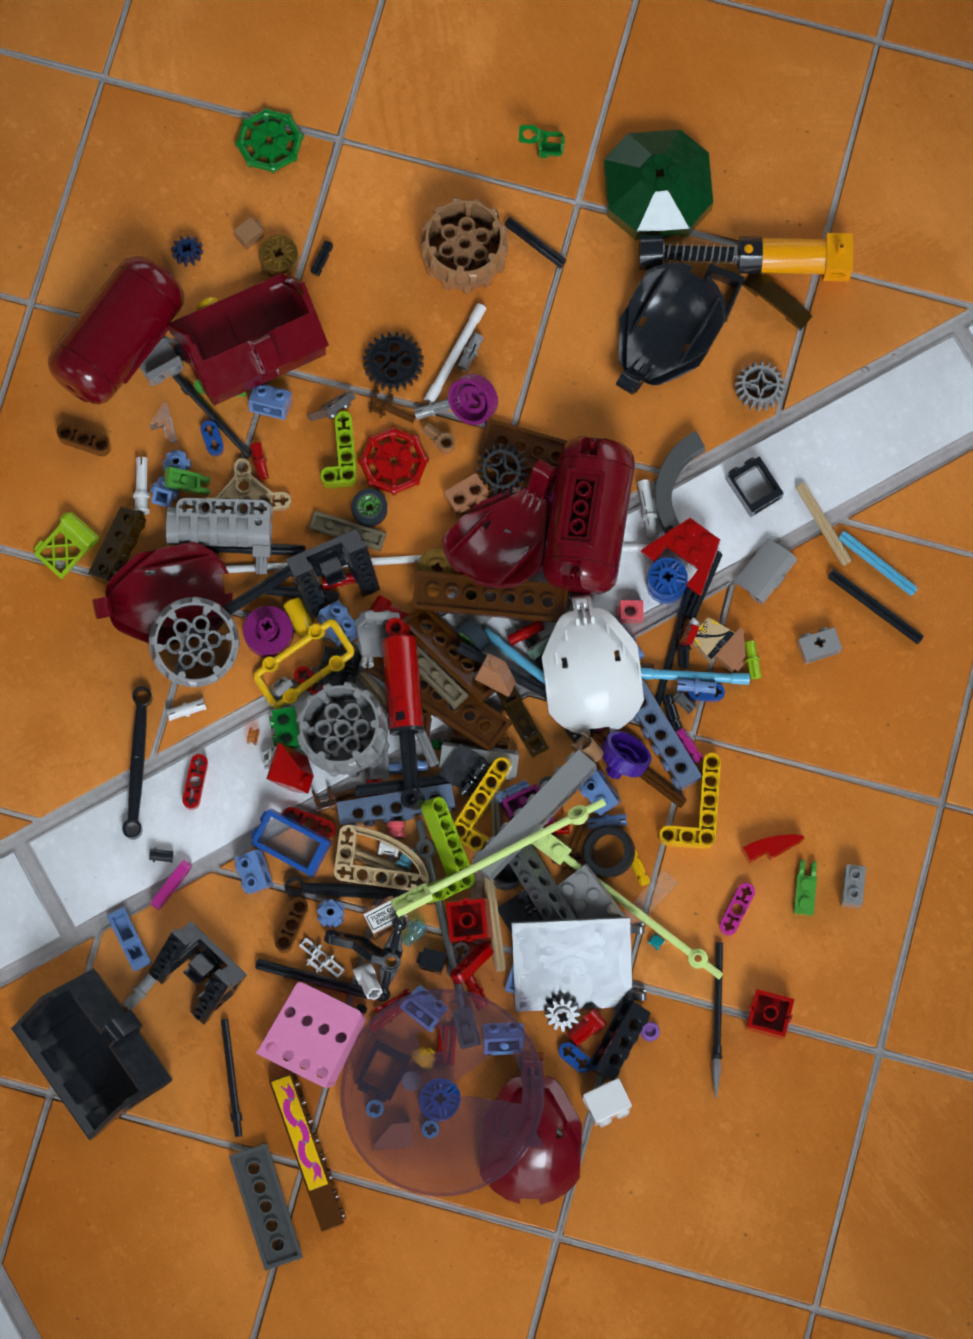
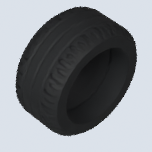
M607 825L598 827L589 833L583 843L582 854L585 864H588L594 873L603 877H616L625 873L632 865L635 856V846L628 833L618 827ZM605 835L618 837L624 846L622 860L612 868L600 866L595 861L593 854L596 842Z

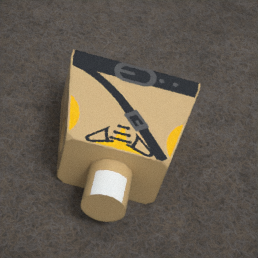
M695 617L687 624H694L699 627L693 645L709 664L735 634L709 617L703 624Z

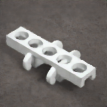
M305 938L299 945L312 957L307 959L308 963L306 965L313 966L316 969V973L322 972V968L325 967L335 977L339 978L345 971L333 960L334 954L330 958L320 950L322 944H319L317 947ZM305 942L311 945L309 949L303 946ZM321 954L325 955L326 957L325 961L320 962L318 960V957ZM314 959L321 964L320 967L313 962ZM330 962L333 963L331 968L328 967ZM335 967L341 970L339 974L333 971Z

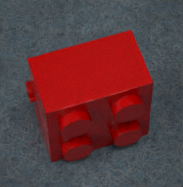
M463 898L461 901L446 903L450 942L458 943L493 939L489 899L469 900V898Z
M756 989L748 1011L749 1016L745 1030L783 1040L786 1036L788 1024L792 1020L793 1015H791L795 999Z

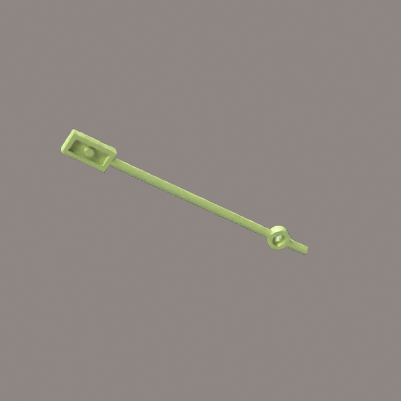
M602 798L586 807L582 805L574 806L569 810L567 817L430 887H427L426 883L390 900L398 917L407 914L433 900L431 894L570 823L574 825L585 823L590 813L602 808L606 803Z
M552 834L531 843L558 865L566 862L576 871L583 867L569 856L572 850ZM599 879L615 901L688 956L689 964L693 968H704L717 979L722 977L724 973L708 962V956L704 950H692ZM700 955L702 957L701 962H696L694 957Z

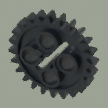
M388 332V337L381 334V340L375 337V344L369 343L371 350L365 349V354L368 356H363V361L367 362L363 364V367L367 369L365 374L371 375L369 381L376 380L375 387L381 384L382 390L389 387V392H391L392 388L395 387L396 391L399 392V387L401 386L406 390L407 383L413 386L412 379L418 381L416 374L422 375L420 368L424 367V363L420 361L424 360V356L419 355L422 353L421 348L416 349L418 343L414 342L412 344V337L406 340L405 333L398 337V332L394 336ZM393 346L400 348L398 352H392L390 349ZM379 357L385 359V361L380 364L377 363L375 360ZM390 360H393V361H396V360H397V363H396V364L393 363V362L390 363ZM405 360H409L412 364L410 366H404L402 365V362ZM391 371L397 373L393 378L387 376Z

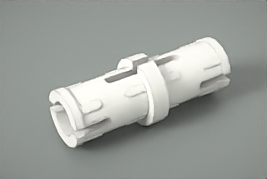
M203 698L190 703L183 702V705L166 709L169 721L183 716L189 717L192 713L207 710Z

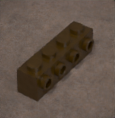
M120 506L88 572L96 581L108 584L110 579L128 562L129 555L136 546L137 539L145 528L147 520L139 512Z

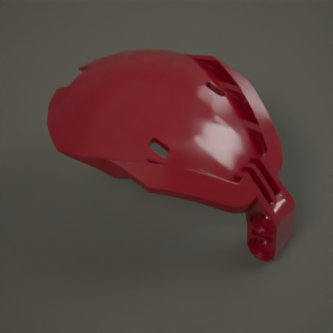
M542 459L538 460L533 467L528 487L521 485L518 489L512 487L513 492L511 493L509 490H506L505 494L500 493L480 502L478 505L475 504L468 514L463 515L443 536L442 544L444 554L449 564L457 573L463 572L475 580L473 583L485 587L511 588L522 585L543 567L552 503L547 498L555 484L557 468ZM487 520L490 521V525L487 529H484L482 527ZM504 530H510L511 533L504 532Z
M195 542L138 553L110 579L105 590L106 597L92 599L96 619L110 617L113 626L118 631L149 643L150 630L157 615L165 607L177 600L200 597L216 602L225 609L224 606L231 602L233 598V592L225 594L222 575L229 572L222 560L213 551ZM155 569V575L146 576L145 571ZM195 605L185 606L174 612L178 619L183 618L192 623L195 617L202 616L203 607ZM212 610L206 616L210 623L209 631H218L224 623L222 618ZM168 616L164 620L167 625H161L159 629L157 644L164 645L169 638L176 637V633L173 630L174 621ZM201 618L198 619L195 623L196 628L203 630L206 627V621ZM182 621L178 622L176 625L177 631L184 633L187 630V624ZM191 637L189 640L197 639V637ZM174 639L169 644L178 643L179 641Z
M525 1052L523 1055V1075L514 1076L507 1081L483 1119L481 1175L494 1192L520 1204V1198L540 1199V1204L554 1201L574 1187L580 1178L582 1122L560 1083L550 1076H543L544 1058L542 1052ZM502 1125L508 1127L507 1136H502ZM558 1127H562V1137L560 1138L557 1137Z

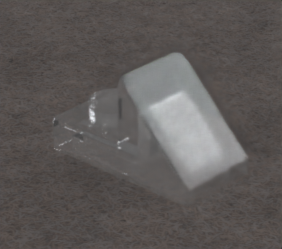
M166 401L162 403L152 419L150 428L154 430L163 427L165 439L169 438L171 443L178 442Z

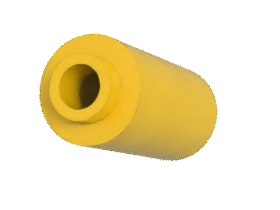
M295 598L285 603L283 608L290 618L299 639L308 634V629L313 625V622L300 598Z

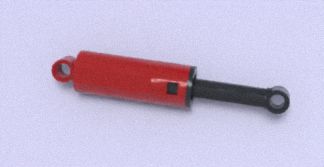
M391 618L386 624V631L390 637L382 640L389 733L393 736H400L404 790L400 797L401 804L406 808L419 810L425 801V797L419 787L415 735L424 732L417 641L414 636L409 635L410 626L407 622L399 618ZM400 624L401 629L396 633L395 629ZM415 795V802L411 804L410 798Z

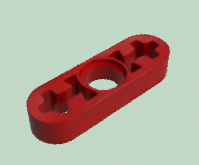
M202 754L194 755L190 761L182 798L184 806L189 810L197 809L201 802L208 770V760ZM199 759H202V762L205 763L199 769L200 773L203 772V775L196 773L197 765L194 762H198ZM193 777L201 779V784L198 787L190 785V780ZM188 789L199 791L198 794L194 793V799L197 801L196 803L193 802L192 805H189V802L186 801V799L191 798L192 794Z
M288 807L282 813L287 815L294 812V816L300 818V815H304L300 820L302 825H304L305 819L312 818L315 821V825L310 829L313 831L317 829L318 821L321 822V827L326 828L329 825L332 833L328 832L325 835L324 830L318 828L317 832L328 839L333 838L336 834L334 823L294 807Z
M489 942L478 945L451 971L450 977L454 984L458 985L468 980L494 954V950Z

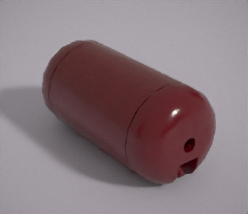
M133 256L126 258L52 349L48 357V367L51 375L62 387L83 402L98 405L108 402L123 383L127 384L169 330L167 324L172 322L184 305V291L180 283L165 268L147 257Z
M580 436L569 440L562 447L543 560L544 577L553 587L561 590L565 589L576 594L601 595L610 591L616 585L635 470L634 455L631 449L621 442L608 438L600 439Z

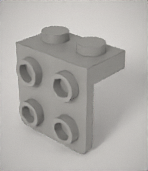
M162 338L142 363L140 369L152 387L162 383L170 376L177 375L184 367L180 357L175 354L168 340Z
M367 610L355 620L360 654L363 657H383L382 640L390 637L386 631V624L391 618H399V613H391L388 610L382 612Z

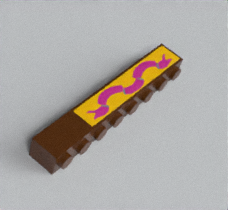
M292 1073L270 1080L272 1092L321 1232L344 1225L343 1220L347 1218L343 1207H338L337 1201L340 1198L337 1189L332 1190L330 1182L333 1181L330 1170H325L323 1163L327 1161L324 1152H319L317 1144H320L317 1132L312 1133L310 1126L314 1124L310 1113L307 1115L305 1113L304 1107L307 1104L304 1095L299 1096L297 1088H300L297 1076L293 1077Z

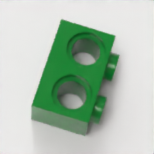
M295 706L272 710L273 716H270L269 720L271 728L275 727L276 735H272L274 747L281 743L292 749L302 748L297 741L299 727L296 722ZM281 716L289 718L285 724H280L278 719ZM286 734L292 737L288 743H284L281 740Z

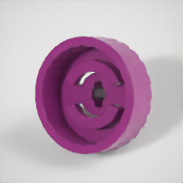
M466 374L453 383L449 389L448 401L451 410L461 421L467 424H481L497 410V392L485 377L478 374Z
M263 606L255 609L247 616L244 622L243 635L248 648L253 653L265 658L275 657L291 645L293 627L290 618L283 610L277 607Z

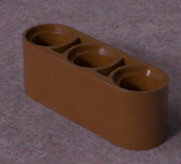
M63 423L57 428L58 438L64 445L98 456H107L111 451L110 442L104 435L68 423ZM64 431L71 432L68 437H62ZM82 437L89 438L86 443L79 442ZM99 443H106L105 448H97Z
M295 898L291 902L277 933L275 946L281 953L291 951L308 914L309 907L303 898ZM296 904H304L305 909L302 912H296L294 910ZM289 921L297 923V927L294 930L287 929L286 925ZM281 939L289 940V945L286 948H281L278 945Z

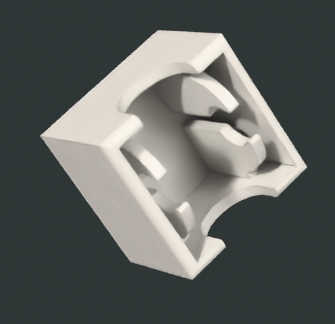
M619 1078L585 1093L582 1098L594 1125H600L601 1128L610 1124L612 1118L616 1116L618 1119L629 1115V1110L632 1106Z

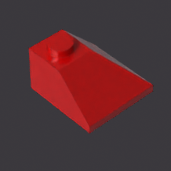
M278 743L266 779L292 792L308 794L314 778L308 757L288 746Z

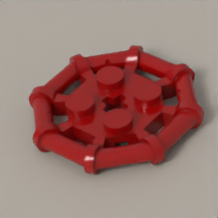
M395 426L374 436H368L362 455L358 459V464L361 466L368 481L367 485L389 492L392 496L413 486H419L425 467L429 463V458L426 456L419 441L420 437L398 430ZM388 437L391 438V442H386L382 446L378 443ZM396 437H398L409 442L406 445H403L395 441ZM413 446L417 452V458H413L409 450ZM374 447L377 450L374 459H369L371 450ZM396 457L399 463L391 466L388 460ZM413 464H418L415 474L412 475L410 471ZM369 465H374L378 474L373 476ZM407 477L409 479L399 485L396 484V481L400 478ZM381 478H384L389 481H392L391 485H389L379 480Z

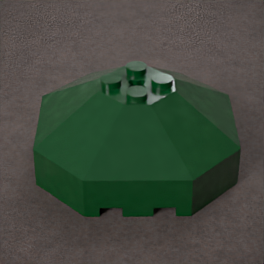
M682 130L628 133L604 159L603 172L607 217L635 240H640V234L663 235V238H669L674 235L687 237L712 210L713 192L709 152ZM655 170H664V177H656Z

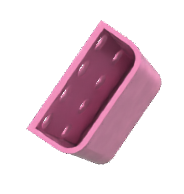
M298 982L256 1054L324 1088L332 1087L336 1084V1080L366 1022V1018L359 1010L302 982Z

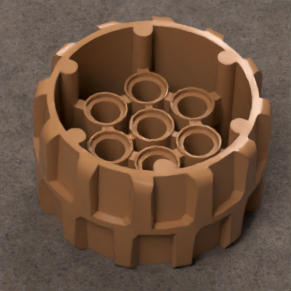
M453 198L451 203L443 207L437 206L433 209L432 218L423 224L421 239V257L426 264L427 274L430 278L438 279L442 283L443 288L448 291L453 288L464 290V294L471 293L473 289L482 286L484 288L489 287L497 273L501 274L505 269L508 253L507 227L501 224L499 212L496 209L492 208L490 210L481 204V200L476 198L473 201ZM455 221H459L457 227L453 224H449ZM475 222L484 225L488 229L483 227L476 229ZM468 225L471 229L466 231L462 227ZM452 232L454 236L446 237L445 234ZM479 236H484L487 239L485 241H479L477 238ZM433 237H441L443 242L439 246L438 252L436 247H430ZM492 239V243L494 245L499 244V248L496 254L490 253L488 255L486 248L490 245V240ZM467 243L469 247L462 248L460 244ZM445 250H450L452 253L450 255H445L442 252ZM480 253L483 254L484 257L482 259H477L475 255ZM439 260L447 264L454 262L455 270L446 267ZM463 260L466 261L467 264L464 266H460L458 262ZM472 264L476 267H481L479 269L469 271Z

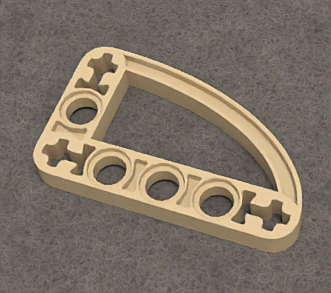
M345 825L340 829L334 875L338 880L410 891L418 887L417 884H411V888L408 887L410 875L413 876L412 880L416 881L421 877L422 881L429 885V874L424 862L404 843L389 835L365 827ZM351 828L350 831L354 832V835L349 837V842H353V845H342V841L346 842L347 839L343 832ZM358 834L382 841L398 849L415 864L419 874L354 865ZM348 847L351 850L349 858L341 856L342 848ZM343 866L346 871H352V867L355 868L353 873L354 880L350 879L352 875L348 874L344 875V878L341 877L338 870H341ZM360 869L367 871L368 877L366 880L358 879L357 873ZM379 872H384L387 875V880L384 883H379L376 879ZM398 875H404L406 878V883L403 886H399L395 882Z

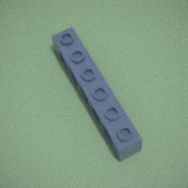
M642 678L643 696L646 705L640 707L633 719L636 723L639 722L641 724L643 736L646 739L649 738L652 742L651 748L656 756L659 754L663 760L661 765L666 772L669 771L672 775L670 779L675 788L679 787L683 791L700 781L702 775ZM653 715L656 721L649 724L645 721L646 716ZM663 732L666 737L663 740H658L655 737V733ZM672 748L676 754L668 756L665 754V750ZM682 764L685 767V771L679 773L675 770V766Z
M451 783L420 788L425 801L432 797H441L445 800L450 813L455 809ZM403 791L337 802L341 828L345 825L371 827L376 825V822L383 821V824H386V822L395 821L394 819L402 818L403 821L414 819V816H424L421 809L412 810L401 804L400 797ZM415 795L410 798V803L415 800ZM398 803L402 806V809L399 812H394L391 810V806ZM378 806L383 809V812L380 815H374L372 809ZM361 810L364 814L361 818H355L353 812Z

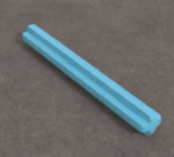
M846 531L841 533L839 540L910 596L914 595L918 589L916 585Z

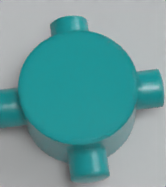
M654 933L651 941H648V945L651 944L655 950H659L662 943H665V939H662L657 933Z

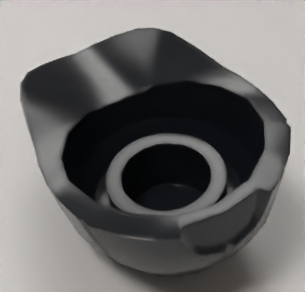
M507 864L493 879L494 886L505 891L512 890L520 884L510 864Z

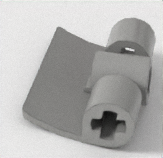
M767 539L734 583L750 592V596L756 602L764 604L774 589H777L783 582L786 574L796 563L797 558L779 544Z

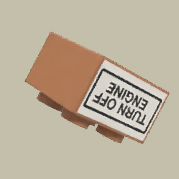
M393 896L382 900L383 904L377 907L372 905L366 908L365 913H363L364 921L374 940L394 930L392 920L398 915L390 900L394 899ZM402 915L406 919L407 923H409L408 915Z

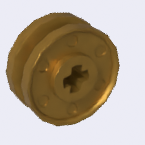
M274 235L263 241L259 249V260L262 269L270 276H275L282 272L291 274L297 267L299 259L298 250L292 239L283 235Z
M441 548L426 551L420 557L417 565L418 571L435 572L432 566L438 563L443 568L442 572L439 571V573H457L449 564L444 550Z

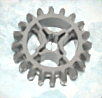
M755 361L752 363V367L747 364L745 366L746 370L741 369V375L736 377L738 382H735V387L738 389H736L735 393L740 395L738 400H745L743 405L747 406L750 404L751 410L756 406L758 412L761 410V407L767 411L768 405L774 408L775 402L780 403V397H784L785 393L783 390L786 389V386L783 383L785 378H780L782 376L781 371L776 373V366L772 369L770 368V362L767 363V366H763V361H760L759 366H757ZM758 374L757 379L750 380V382L746 381L750 376ZM764 375L770 377L774 383H772V381L766 380ZM760 379H761V384H762V387H763V388L761 389V393H760V388H759V385H758ZM748 391L754 392L756 394V398L750 395ZM775 391L770 397L763 399L764 393Z

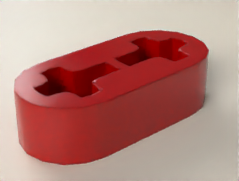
M300 666L294 671L295 681L299 685L307 681L304 678L299 679V672L304 673L306 671L308 679L315 675L306 666ZM313 686L306 690L312 696L319 692V690L314 692Z

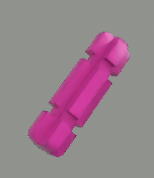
M683 728L678 730L676 734L689 756H692L693 762L696 764L702 761L703 755L700 751H697L698 748L690 737H687Z

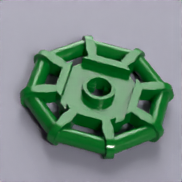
M265 107L262 111L247 119L243 118L237 141H235V147L239 149L245 159L246 166L275 173V171L298 160L297 156L304 139V134L299 130L292 118V114L270 110ZM269 117L282 120L280 124H277L275 121L270 122ZM264 118L265 122L257 127L253 125V123ZM287 125L290 127L293 135L288 136L284 128ZM250 130L252 132L251 139L245 140L247 131ZM266 138H274L273 144L265 143ZM289 142H294L291 152L288 151L287 145ZM247 147H252L253 151L255 152V154L252 157L248 152ZM283 155L285 156L284 159L275 163V159ZM262 157L267 158V160H270V164L258 161V159Z

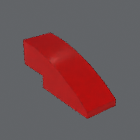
M788 834L767 837L744 846L741 851L749 864L765 854L769 860H772L803 842L804 836Z

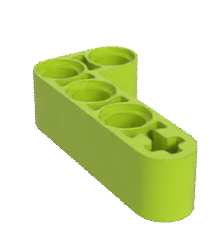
M341 411L335 416L339 466L326 467L320 474L322 485L326 488L351 487L357 481L352 417L348 412ZM342 419L346 420V429H342ZM342 437L350 438L348 443H342L340 440ZM350 455L352 458L349 461H343L342 457ZM346 473H351L353 475V477L349 480L345 479L343 476ZM330 474L334 476V479L326 481L324 479L325 476Z

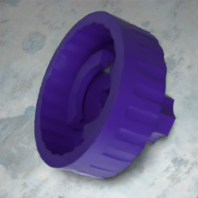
M611 732L600 747L604 751L602 757L608 764L605 771L612 779H620L622 774L629 777H640L652 760L647 747L640 740L625 732Z

